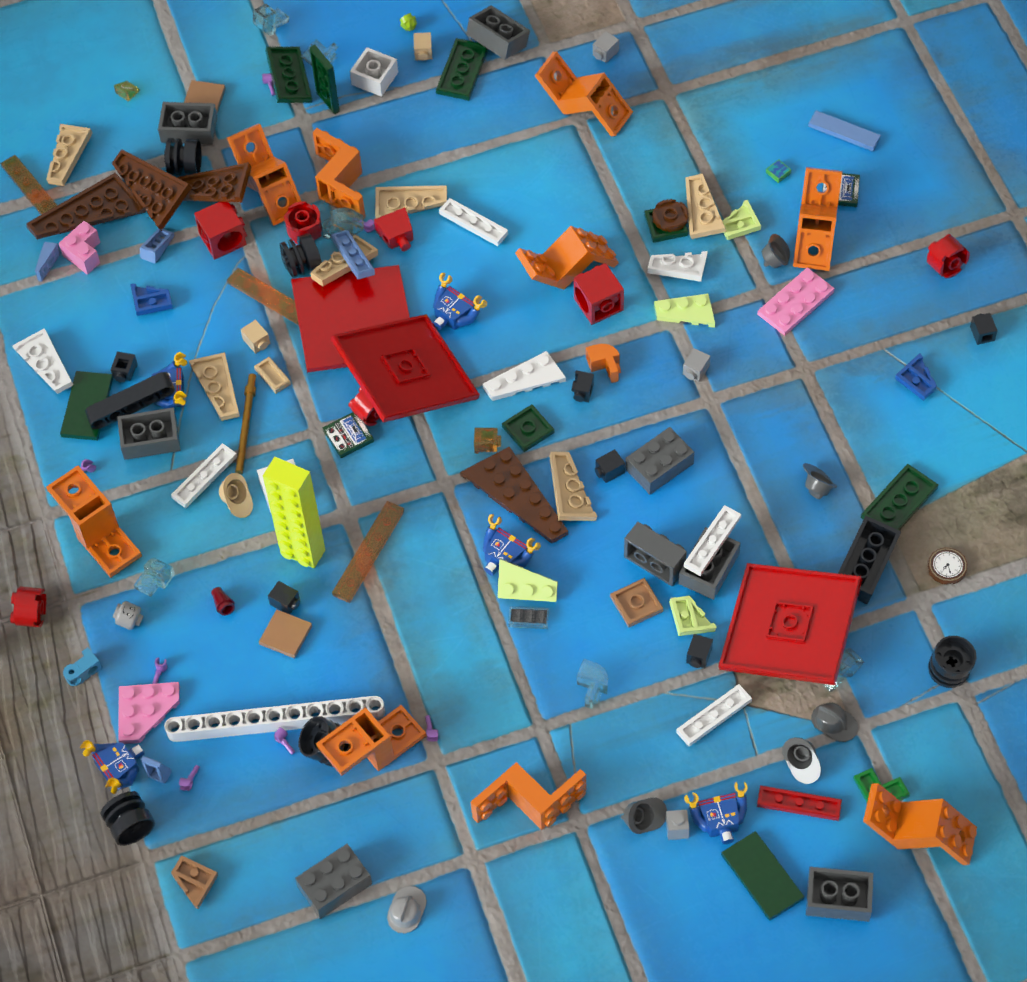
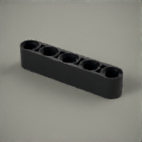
M161 372L89 406L85 413L91 428L95 430L101 429L118 421L117 416L135 413L172 395L175 388L169 374Z

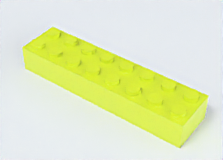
M274 457L264 472L263 479L280 553L284 558L294 559L302 566L315 568L325 552V545L310 471Z

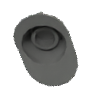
M777 234L770 236L768 244L762 250L764 266L770 265L773 268H778L788 264L790 258L789 247L784 239Z
M808 463L803 464V468L808 473L805 487L813 497L821 499L823 496H827L833 487L837 488V485L821 469Z
M826 703L817 706L813 710L811 715L812 723L819 731L842 742L849 741L856 736L858 731L856 719L838 704Z
M797 737L787 740L783 745L782 754L795 779L804 784H810L818 780L821 774V765L814 745L808 740Z
M648 798L630 803L625 808L624 815H621V819L625 821L633 833L642 834L656 830L664 824L667 808L661 799Z

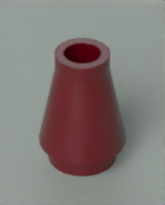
M221 587L214 588L211 594L217 612L223 616L231 614L235 609L234 601Z

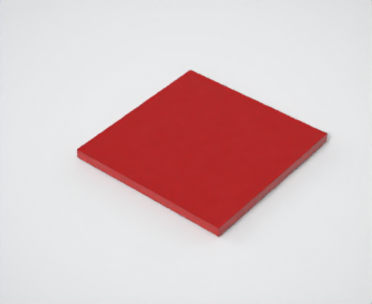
M399 265L374 268L375 275L359 280L353 271H349L324 286L311 279V276L291 279L307 372L348 367L332 343V335L410 318Z
M427 314L332 335L331 337L332 343L383 423L476 400L480 396Z
M747 563L720 658L719 669L836 685L862 582L861 576Z

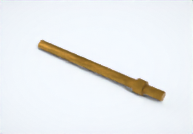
M250 373L248 376V384L245 386L244 392L246 398L235 470L238 474L243 473L252 402L256 394V375Z

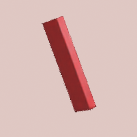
M760 785L757 807L839 821L842 799Z

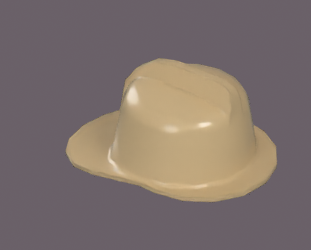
M229 474L220 485L219 496L227 504L234 516L246 518L253 509V502L246 480L241 474Z

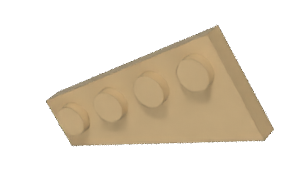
M60 124V134L57 135L56 139L57 146L53 151L54 158L50 163L46 178L49 184L59 186L66 184L93 134L91 128Z
M703 174L685 177L691 239L727 232Z
M447 185L376 187L375 219L404 207L407 214L443 206L447 201Z
M356 234L352 236L368 261L378 256L377 248ZM339 251L333 252L328 261L324 260L311 272V279L324 286L351 271V268Z
M225 352L188 360L221 421L240 417Z
M551 452L549 458L558 521H596V512L592 510L591 501L586 496L583 482L579 480L578 471L570 452Z

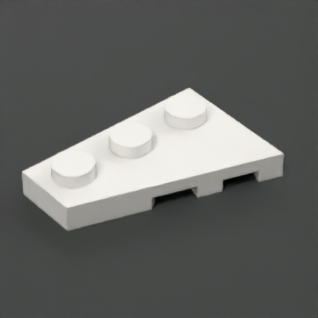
M702 251L701 254L692 255V252H689L683 256H675L674 254L651 255L647 273L701 282L708 251Z

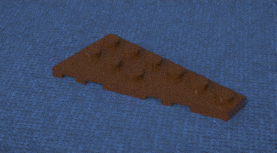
M122 149L112 162L114 168L132 190V193L143 208L148 212L155 225L162 231L192 186Z
M247 162L177 177L192 186L183 201L242 202L252 167Z
M113 173L26 223V226L36 239L73 231L83 221L93 226L147 211L116 173Z
M510 446L460 472L461 477L471 481L476 488L483 490L488 494V497L510 513H514L523 523L529 524L534 528L535 532L550 543H554L568 535L567 528L562 521H558L557 514Z

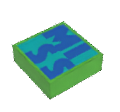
M778 159L766 169V173L779 183L791 174V169Z

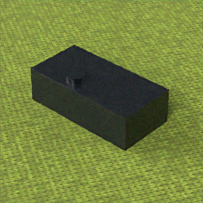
M866 515L838 574L861 576L862 582L857 600L868 605L901 531Z

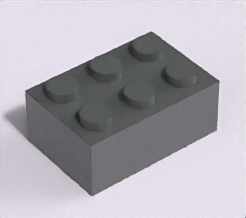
M490 5L469 17L466 35L499 57L507 59L527 47L530 30Z
M163 102L158 126L161 143H166L168 138H174L175 141L177 138H181L182 143H185L186 139L189 138L199 139L201 144H213L217 123L215 104Z
M174 407L117 416L120 446L124 460L181 451Z
M669 427L627 456L625 469L650 495L693 465L694 451Z
M637 522L624 538V557L670 586L676 583L686 561L687 551L681 545L669 541L665 535H659L654 532L650 526Z
M704 528L694 548L696 547V545L698 544V542L700 541V539L705 534L708 528ZM727 537L701 576L683 566L679 573V584L714 600L740 554L741 543Z
M345 844L295 878L298 889L320 919L372 885L369 872L348 844Z
M810 867L807 885L806 916L869 922L872 913L873 873Z

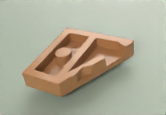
M182 855L171 872L173 878L196 909H199L218 877L216 871Z

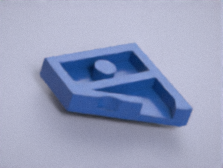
M134 283L130 284L137 316L173 308L168 289H156L151 286L142 288L137 287Z
M920 353L895 376L897 381L923 401L937 387Z

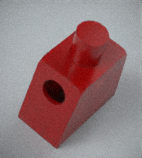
M405 207L374 219L376 233L389 248L393 249L399 246L402 251L410 249L411 244L409 242L413 240V230Z

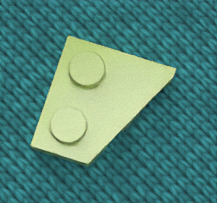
M745 200L738 210L735 209L729 217L722 221L727 231L723 232L727 240L761 230V224L748 200Z
M690 596L670 599L669 603L679 636L715 632L716 625L709 622L705 617V612L697 607L696 602Z

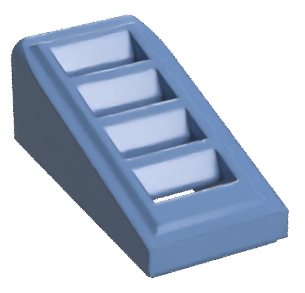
M158 228L140 247V257L149 262L156 263L173 239L174 233L164 229L161 231Z
M43 243L35 269L37 279L40 282L44 280L60 256L61 252L57 243Z
M143 756L141 761L147 776L161 783H166L172 772L171 769L158 761Z

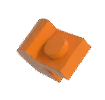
M596 344L586 347V360L591 372L606 368L611 383L617 382L619 373H621L618 350L608 344Z

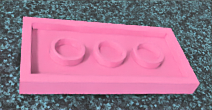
M807 267L758 310L757 315L785 336L831 296L835 288Z

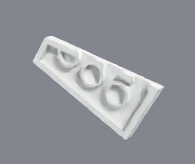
M45 328L12 346L57 394L73 386Z
M545 351L483 383V389L490 399L495 401L514 396L517 392L532 391V388L551 386V383L558 381L559 383L566 382V377L548 352Z

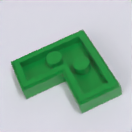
M872 768L855 775L853 778L866 802H868L871 784L879 783L899 801L910 796L900 777L882 785Z

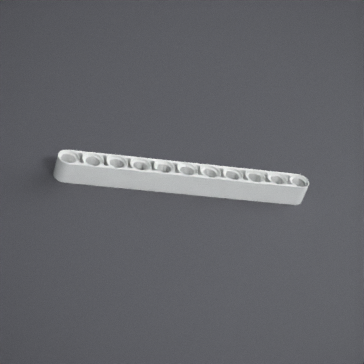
M368 696L172 717L165 722L164 727L170 741L182 742L276 732L280 727L285 731L302 729L313 718L311 716L313 713H319L318 716L325 717L334 723L342 725L365 707L378 721L385 716V707L381 697ZM375 706L380 707L378 710H372ZM353 709H360L358 712H351ZM333 711H340L336 715L331 714ZM294 715H299L296 719L291 718ZM274 717H279L277 721L271 720ZM254 719H259L257 723H251ZM235 721L239 722L237 725H231ZM215 723L219 724L217 727H211ZM193 726H199L195 730L191 729ZM173 728H179L177 731L171 732Z

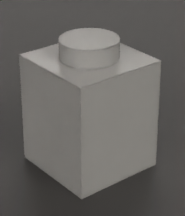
M606 31L593 43V56L605 63L619 51V39Z
M694 348L683 364V375L690 380L700 382L710 367L711 356Z
M687 810L666 811L668 840L689 838Z

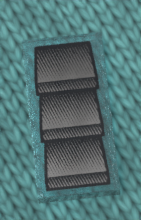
M510 606L508 627L548 629L549 608Z

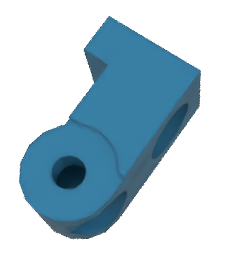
M88 647L82 651V658L74 664L67 665L63 670V675L70 686L80 685L102 669L99 660Z

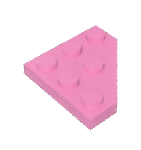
M179 682L119 686L118 741L124 744L140 743L145 738V735L152 728H155L172 708L175 709L180 704Z

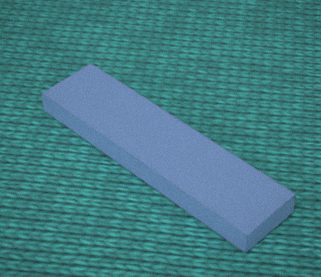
M817 110L808 127L870 151H874L881 136Z
M348 230L331 234V240L358 280L375 275L374 268Z

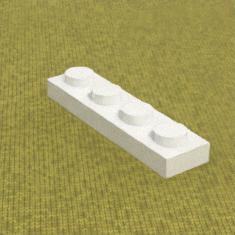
M451 198L439 210L440 215L496 246H499L508 235V230Z
M222 443L171 494L172 499L184 508H187L237 458V454Z
M724 505L684 562V567L701 576L741 519V514Z
M738 684L677 728L676 733L690 747L752 702V698Z

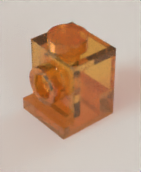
M475 428V454H478V452H497V447H501L502 441L501 435H498V428Z

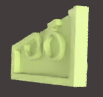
M709 294L654 301L656 317L659 321L674 323L683 321L691 322L692 325L706 324L708 327L715 328Z
M500 558L498 598L557 601L558 581Z

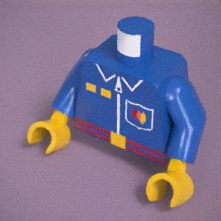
M443 272L439 276V280L442 283L438 286L434 298L433 308L437 319L433 322V325L438 330H441L445 325L456 330L459 327L472 324L480 313V308L487 306V301L482 300L480 303L482 296L478 295L474 298L473 302L453 287L449 286L447 288V284L452 282V276L449 275L448 279L444 281L446 273Z
M181 352L176 353L173 362L152 374L154 376L161 372H167L175 388L172 395L155 402L154 405L163 409L184 407L186 403L184 398L187 395L184 393V375L180 365H187V360L184 359L186 357L185 354Z
M491 514L488 517V522L491 525L487 527L483 542V552L485 560L488 562L484 570L493 576L499 569L500 558L514 565L526 567L534 555L533 551L539 550L541 544L537 542L533 547L534 538L528 539L525 544L502 528L496 529V526L501 524L502 519L498 517L497 522L494 523V514Z
M85 740L80 746L81 749L85 748L84 756L87 757L90 753L93 754L92 758L96 766L107 780L106 788L112 787V794L133 785L140 770L135 760L145 755L139 744L128 750L123 742L93 744L91 741Z
M737 782L734 784L738 795L734 792L699 800L698 795L692 792L694 796L692 802L689 801L687 795L684 797V801L690 804L689 810L693 823L703 832H708L710 837L720 836L724 845L734 841L732 833L737 832L739 825L744 821L747 812V798L744 793L748 788L745 782L744 789L738 790Z

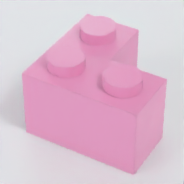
M83 221L59 242L62 256L86 274H89L100 264L97 250L94 249L101 243L98 232L87 222Z

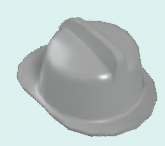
M407 886L401 888L395 894L387 916L388 923L394 931L405 934L417 928L427 901L421 889Z

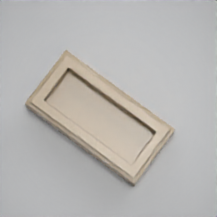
M270 357L254 366L255 371L275 394L291 385L290 380Z

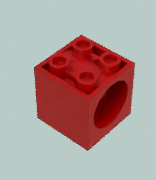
M218 202L194 213L198 233L214 260L247 245L245 239L247 233L243 228L245 223L241 216L238 217L236 215L237 210L233 204L230 205L229 202Z
M604 263L574 277V300L591 325L624 310V288L608 265Z

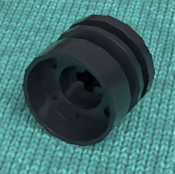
M168 138L164 153L166 172L174 175V173L181 175L184 167L186 175L200 173L202 164L200 140L188 138L183 146L181 138H177L176 141L174 138Z
M310 233L297 236V246L292 239L288 240L289 248L285 242L279 243L283 264L293 279L298 277L297 270L300 275H304L305 265L312 272L322 263L317 246Z
M960 636L942 638L936 644L928 663V672L932 680L946 688H955L962 685L968 679L977 659L976 650L968 640Z
M322 716L311 718L304 725L299 736L300 752L310 759L317 760L329 767H334L317 748L316 743L338 728L340 724L334 723ZM342 744L340 746L341 751H348L351 748L349 744Z
M135 791L121 793L112 798L104 805L100 812L106 826L110 828L114 840L120 846H127L141 840L155 826V820L149 810L145 808V803L141 800L139 793Z

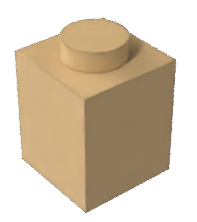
M431 32L414 33L415 60H432Z
M256 320L240 329L242 339L255 354L270 345L268 333Z

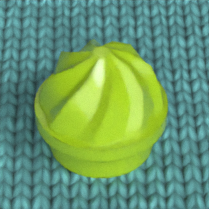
M411 13L400 18V25L406 31L415 29L417 21L416 17L412 16Z

